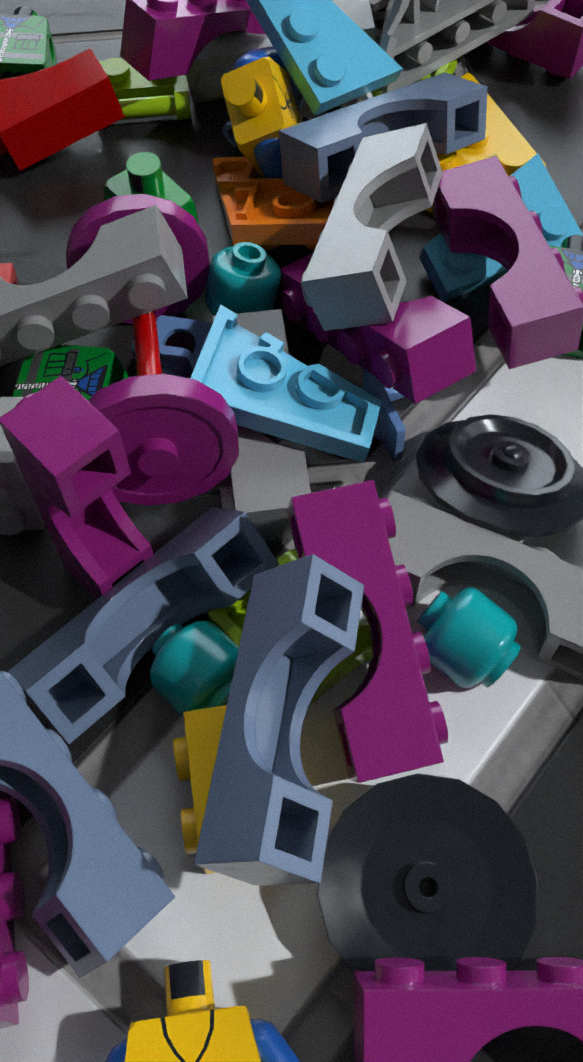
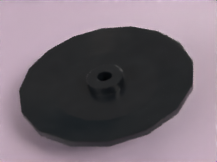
M493 414L447 422L427 433L417 451L416 461L419 479L438 503L466 522L499 534L539 538L567 532L583 520V468L557 437L535 424L515 417Z
M416 773L376 784L343 810L327 839L321 884L317 885L316 894L327 938L353 976L354 971H375V960L391 957L421 960L424 962V971H456L457 959L486 957L503 960L506 962V971H514L536 928L539 881L524 835L497 801L460 779Z

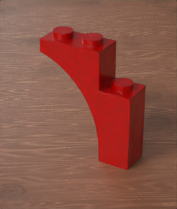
M91 48L43 70L0 80V156L9 152L19 171L125 117L109 77Z

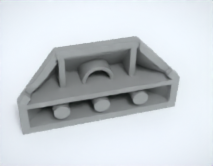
M390 0L386 9L380 47L403 70L395 82L381 87L382 94L413 84L448 62L459 58L533 16L535 0Z

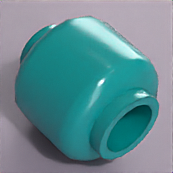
M241 242L234 246L223 248L214 254L209 265L204 294L207 308L214 316H216L220 304L236 314L274 310L282 278L278 263L262 247L254 243Z
M474 587L464 588L452 598L441 591L416 621L426 629L423 637L427 645L430 664L461 688L473 687L479 682L486 688L490 687L509 668L521 649V645L514 641L517 635V623L514 618Z
M196 621L186 627L182 624H175L168 628L153 646L152 652L156 657L150 668V682L183 717V712L227 705L239 646L211 621Z

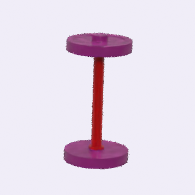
M147 194L114 196L89 208L72 227L66 247V266L68 270L84 256L93 244L102 225L154 205L158 206L182 248L188 298L124 321L133 324L137 376L128 377L104 387L88 400L120 431L131 474L111 488L119 502L151 506L178 503L208 492L229 475L239 456V443L235 413L220 393L195 379L162 374L157 318L161 315L174 316L184 312L201 296L209 271V252L206 236L194 216L173 201Z

